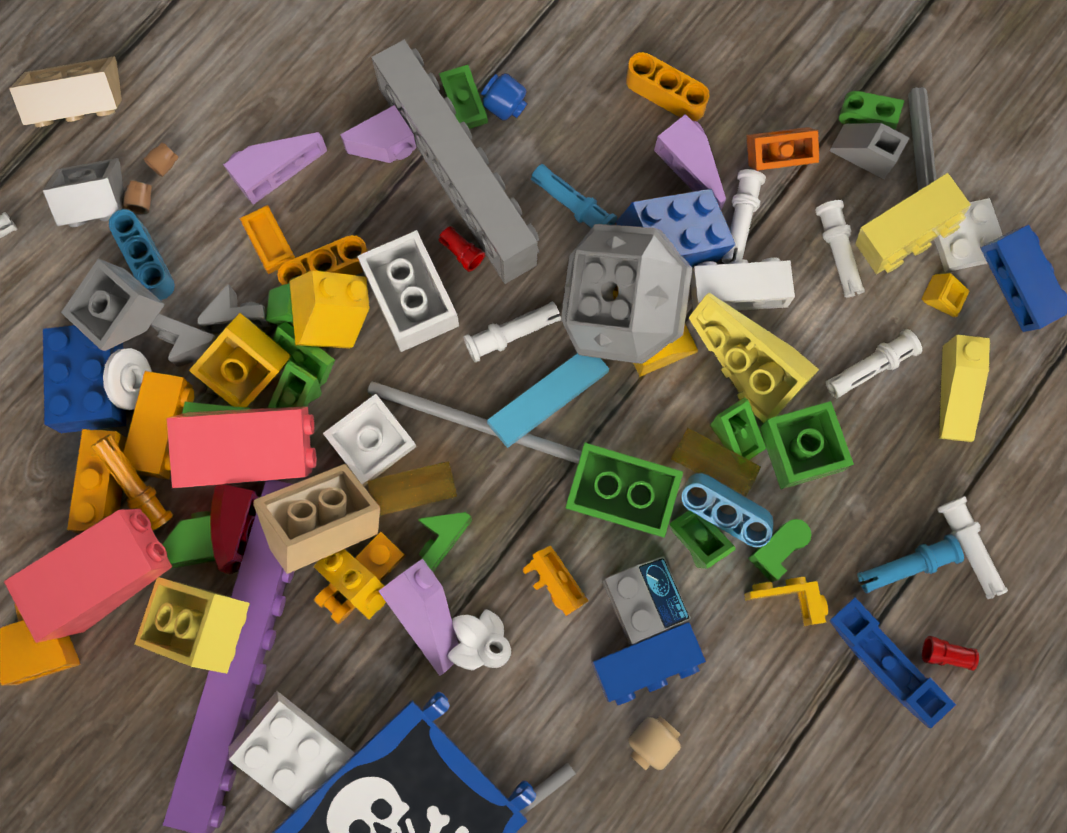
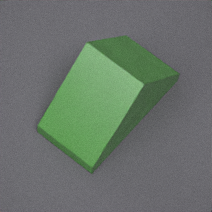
M745 397L718 414L710 424V427L739 466L766 449L749 400Z

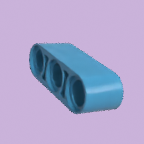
M125 209L116 211L110 217L108 225L134 277L159 300L168 298L174 291V280L147 228L132 211ZM133 225L130 231L124 233L128 226ZM147 251L144 257L137 259L141 252ZM161 277L156 285L150 286L154 278Z
M696 473L687 479L681 496L682 502L688 510L752 547H762L770 541L774 523L773 517L768 510L709 475ZM694 487L702 488L707 496L696 497L690 489ZM722 505L733 506L736 513L727 515L719 507ZM754 522H759L766 527V529L761 532L753 531L749 527V525Z

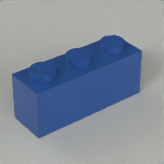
M1030 225L1012 230L980 247L1022 332L1041 329L1067 315V294L1061 289L1054 275V268L1046 259L1039 245V238L1032 231Z
M688 622L591 663L607 702L615 700L618 706L635 699L636 695L634 692L647 687L648 691L652 692L668 685L666 678L679 673L680 678L683 679L699 672L698 665L706 662Z

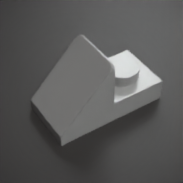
M230 285L225 286L198 317V324L207 333L223 332L239 313L243 314L258 328L271 327V322L266 321V308L256 302L242 303L238 307L237 294Z
M158 314L151 324L159 332L158 338L174 344L168 360L176 367H181L198 360L217 339L213 334Z

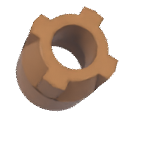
M162 142L158 147L152 149L143 160L154 172L163 177L173 167L179 157Z
M130 181L125 192L123 208L136 214L149 213L152 186L137 181Z

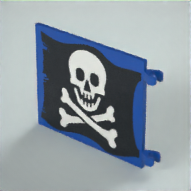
M437 692L423 709L411 700L272 833H516L528 822L520 810L530 805L536 799V793L527 781H522L514 789L510 797L507 798L433 722L450 707L447 697L443 693Z

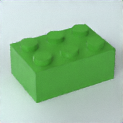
M584 443L565 508L665 538L683 471Z

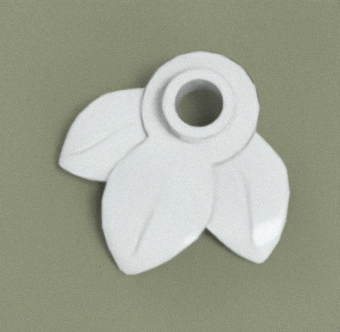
M486 609L479 619L471 615H460L452 619L453 629L461 643L449 652L447 657L451 662L468 670H475L483 665L490 668H499L507 663L511 656V646L508 640L503 637L504 625L495 613ZM494 645L498 647L500 653H493L489 646Z

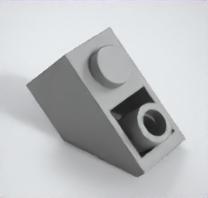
M882 123L844 124L829 151L885 179L899 159L909 137Z

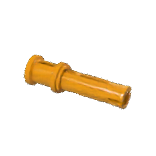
M111 434L101 438L91 446L127 495L128 507L130 509H141L142 513L150 520L152 530L159 528L172 518V512L170 510L166 511L155 496L157 493L155 488L150 485L146 486L124 453L117 446Z

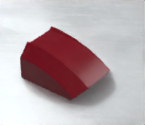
M218 484L215 486L211 506V541L218 570L230 575L238 572L256 516L254 500L260 497L255 495L256 493L252 490Z

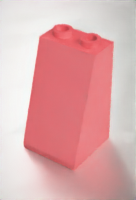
M308 407L187 412L167 418L172 488L301 478L311 474L312 468L316 467V450L310 446V435L314 434V417L312 414H308Z
M126 509L114 512L9 577L4 583L35 642L38 643L85 632L173 566L167 557L165 547L158 541L151 529L148 517L142 513L141 509Z

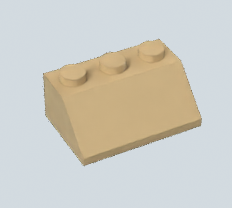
M115 56L24 72L9 88L23 125L35 124V127L48 126L53 124L54 120L65 118L67 122L83 119L85 117L84 114L96 113L97 116L110 115L115 112V109L118 108L122 101Z
M346 464L254 500V507L270 551L287 574L378 534L380 506Z

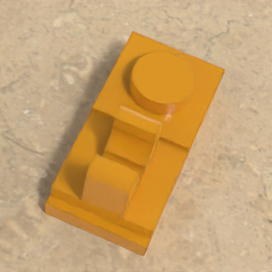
M551 545L532 555L534 559L523 568L524 574L533 570L539 573L540 579L533 587L539 590L547 585L548 587L546 588L551 594L554 605L562 610L565 616L589 601Z

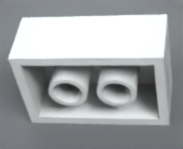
M417 230L357 256L401 352L459 327L457 313Z
M278 691L274 693L228 747L229 760L294 811L355 754Z

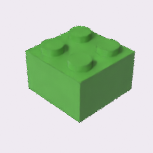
M831 401L767 419L760 427L781 490L843 472L854 465Z

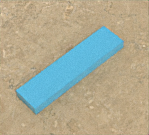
M577 353L487 420V424L508 448L609 372V368L601 358L582 356Z

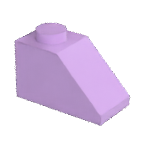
M395 105L340 134L348 154L387 163L397 159L402 160L416 149L414 134Z

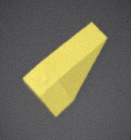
M711 293L706 294L689 316L691 323L708 350L713 351L723 367L721 371L726 378L729 377L738 390V398L740 400L744 397L748 399L753 414L763 423L767 419L776 417L819 371L816 366L795 348Z

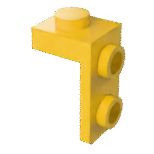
M343 549L320 559L314 565V568L368 620L386 603L379 593V590L384 585L347 550Z
M806 577L785 580L786 586L773 588L772 582L752 585L753 591L744 594L745 601L797 593L804 626L826 623L825 616L828 615L826 598L824 595H820L818 582L807 583Z

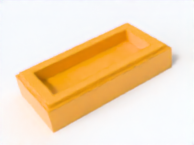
M268 205L239 218L268 274L277 271L282 264L295 258Z

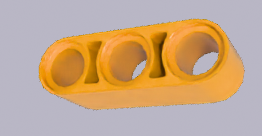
M645 52L636 53L629 60L626 75V84L629 89L680 118L685 114L692 121H698L703 117L710 97L709 90L703 83ZM636 71H642L646 74H638ZM667 85L670 86L672 89H665L662 86ZM688 100L697 101L699 104H692Z
M354 235L336 240L282 264L278 269V280L281 285L288 284L293 276H301L312 270L318 271V268L323 263L332 264L330 269L323 272L347 275L360 274L363 272L358 257L349 259L347 256L350 252L356 250L360 251L361 254L368 252L363 239Z

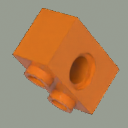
M805 127L747 135L748 166L758 171L819 163L818 130Z

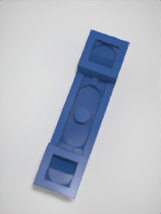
M856 598L852 599L829 620L849 648L879 682L929 729L956 706L931 677L926 678L878 627L880 623Z

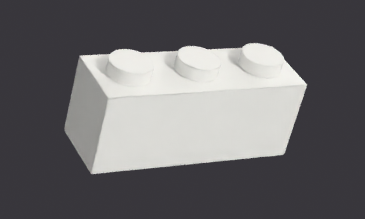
M767 258L761 262L748 263V260L740 259L734 260L729 264L719 265L716 262L707 261L694 266L692 270L690 285L693 311L708 293H711L735 310L787 308L795 298L790 260L780 261L779 258Z

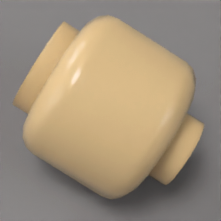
M661 716L657 719L647 717L629 737V744L634 750L630 756L645 770L650 765L656 770H663L681 748L678 740L680 733Z

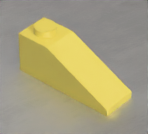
M956 335L943 345L940 439L973 442L975 439L989 372L990 338Z

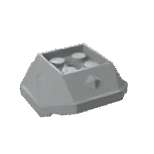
M595 224L569 255L561 321L578 355L643 364L669 343H673L683 335L692 267L679 254L661 230L647 227ZM618 286L619 294L614 300L613 291Z

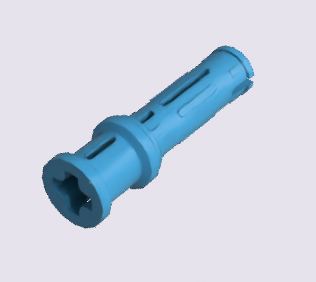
M544 164L539 165L534 170L531 181L542 187L552 197L574 213L577 222H584L591 229L595 224L615 225L617 216L614 213L608 214L599 207L596 199L586 198Z
M948 534L940 542L929 546L921 544L915 549V553L867 571L859 572L857 577L859 582L873 578V581L861 585L865 593H870L875 589L922 571L927 574H933L937 572L938 567L951 562L956 564L962 563L964 561V554L955 536Z

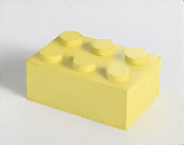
M946 173L862 226L856 246L876 275L883 270L889 273L904 263L902 259L913 252L916 256L927 250L932 245L931 241L939 235L946 238L960 228L959 224L966 219L964 215L971 204L949 173Z
M158 577L134 645L191 667L227 674L235 656V648L241 629L246 622L250 603Z

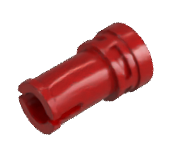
M453 226L444 229L440 234V238H438V241L457 257V261L468 272L476 269L485 257V253L480 248L476 247L473 243H469Z
M928 636L922 647V659L924 663L938 664L941 666L948 664L974 671L979 663V652L975 648L949 644L947 640Z

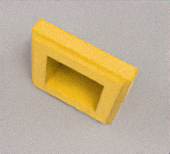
M952 273L935 274L932 276L921 300L952 317H958L970 291Z

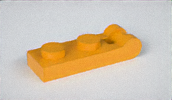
M380 532L355 558L381 582L406 555ZM330 583L315 597L314 601L321 608L325 606L332 613L331 618L337 624H340L356 607L348 599L343 604L337 600L335 596L339 591Z

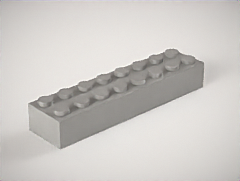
M404 39L372 56L379 90L390 107L395 105L414 134L417 149L504 284L537 266V253H539L537 241H539V236L531 223L526 225L521 217L522 210L518 202L513 197L509 199L504 192L506 187L501 176L497 172L492 173L487 166L489 164L488 158L481 147L476 148L472 143V134L466 123L458 122L455 117L456 110L448 97L443 99L439 93L440 86L433 73L427 74L422 67L424 62L416 48L411 50Z

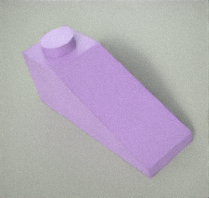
M685 114L657 137L654 151L693 192L712 189L722 210L726 197L707 136L702 126L698 122L692 121Z
M319 132L248 146L243 151L234 153L229 158V161L223 165L232 180L254 205L327 152V148Z
M421 559L380 589L379 593L440 676L454 664L447 656L458 645V641L453 629L443 586L425 561Z

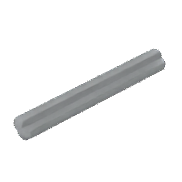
M924 87L913 88L908 94L918 191L937 180L927 90Z

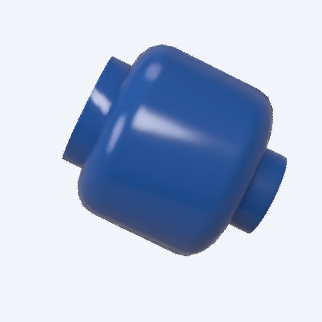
M507 73L500 76L495 74L481 92V95L484 96L483 106L502 121L508 120L512 115L518 118L528 104L523 100L527 93L526 88Z

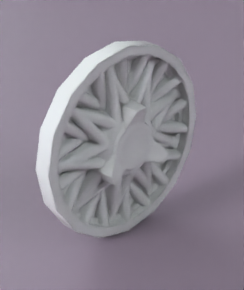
M132 348L118 349L110 355L105 364L103 373L104 389L109 400L116 407L124 410L135 409L144 372H152L148 360L140 351Z

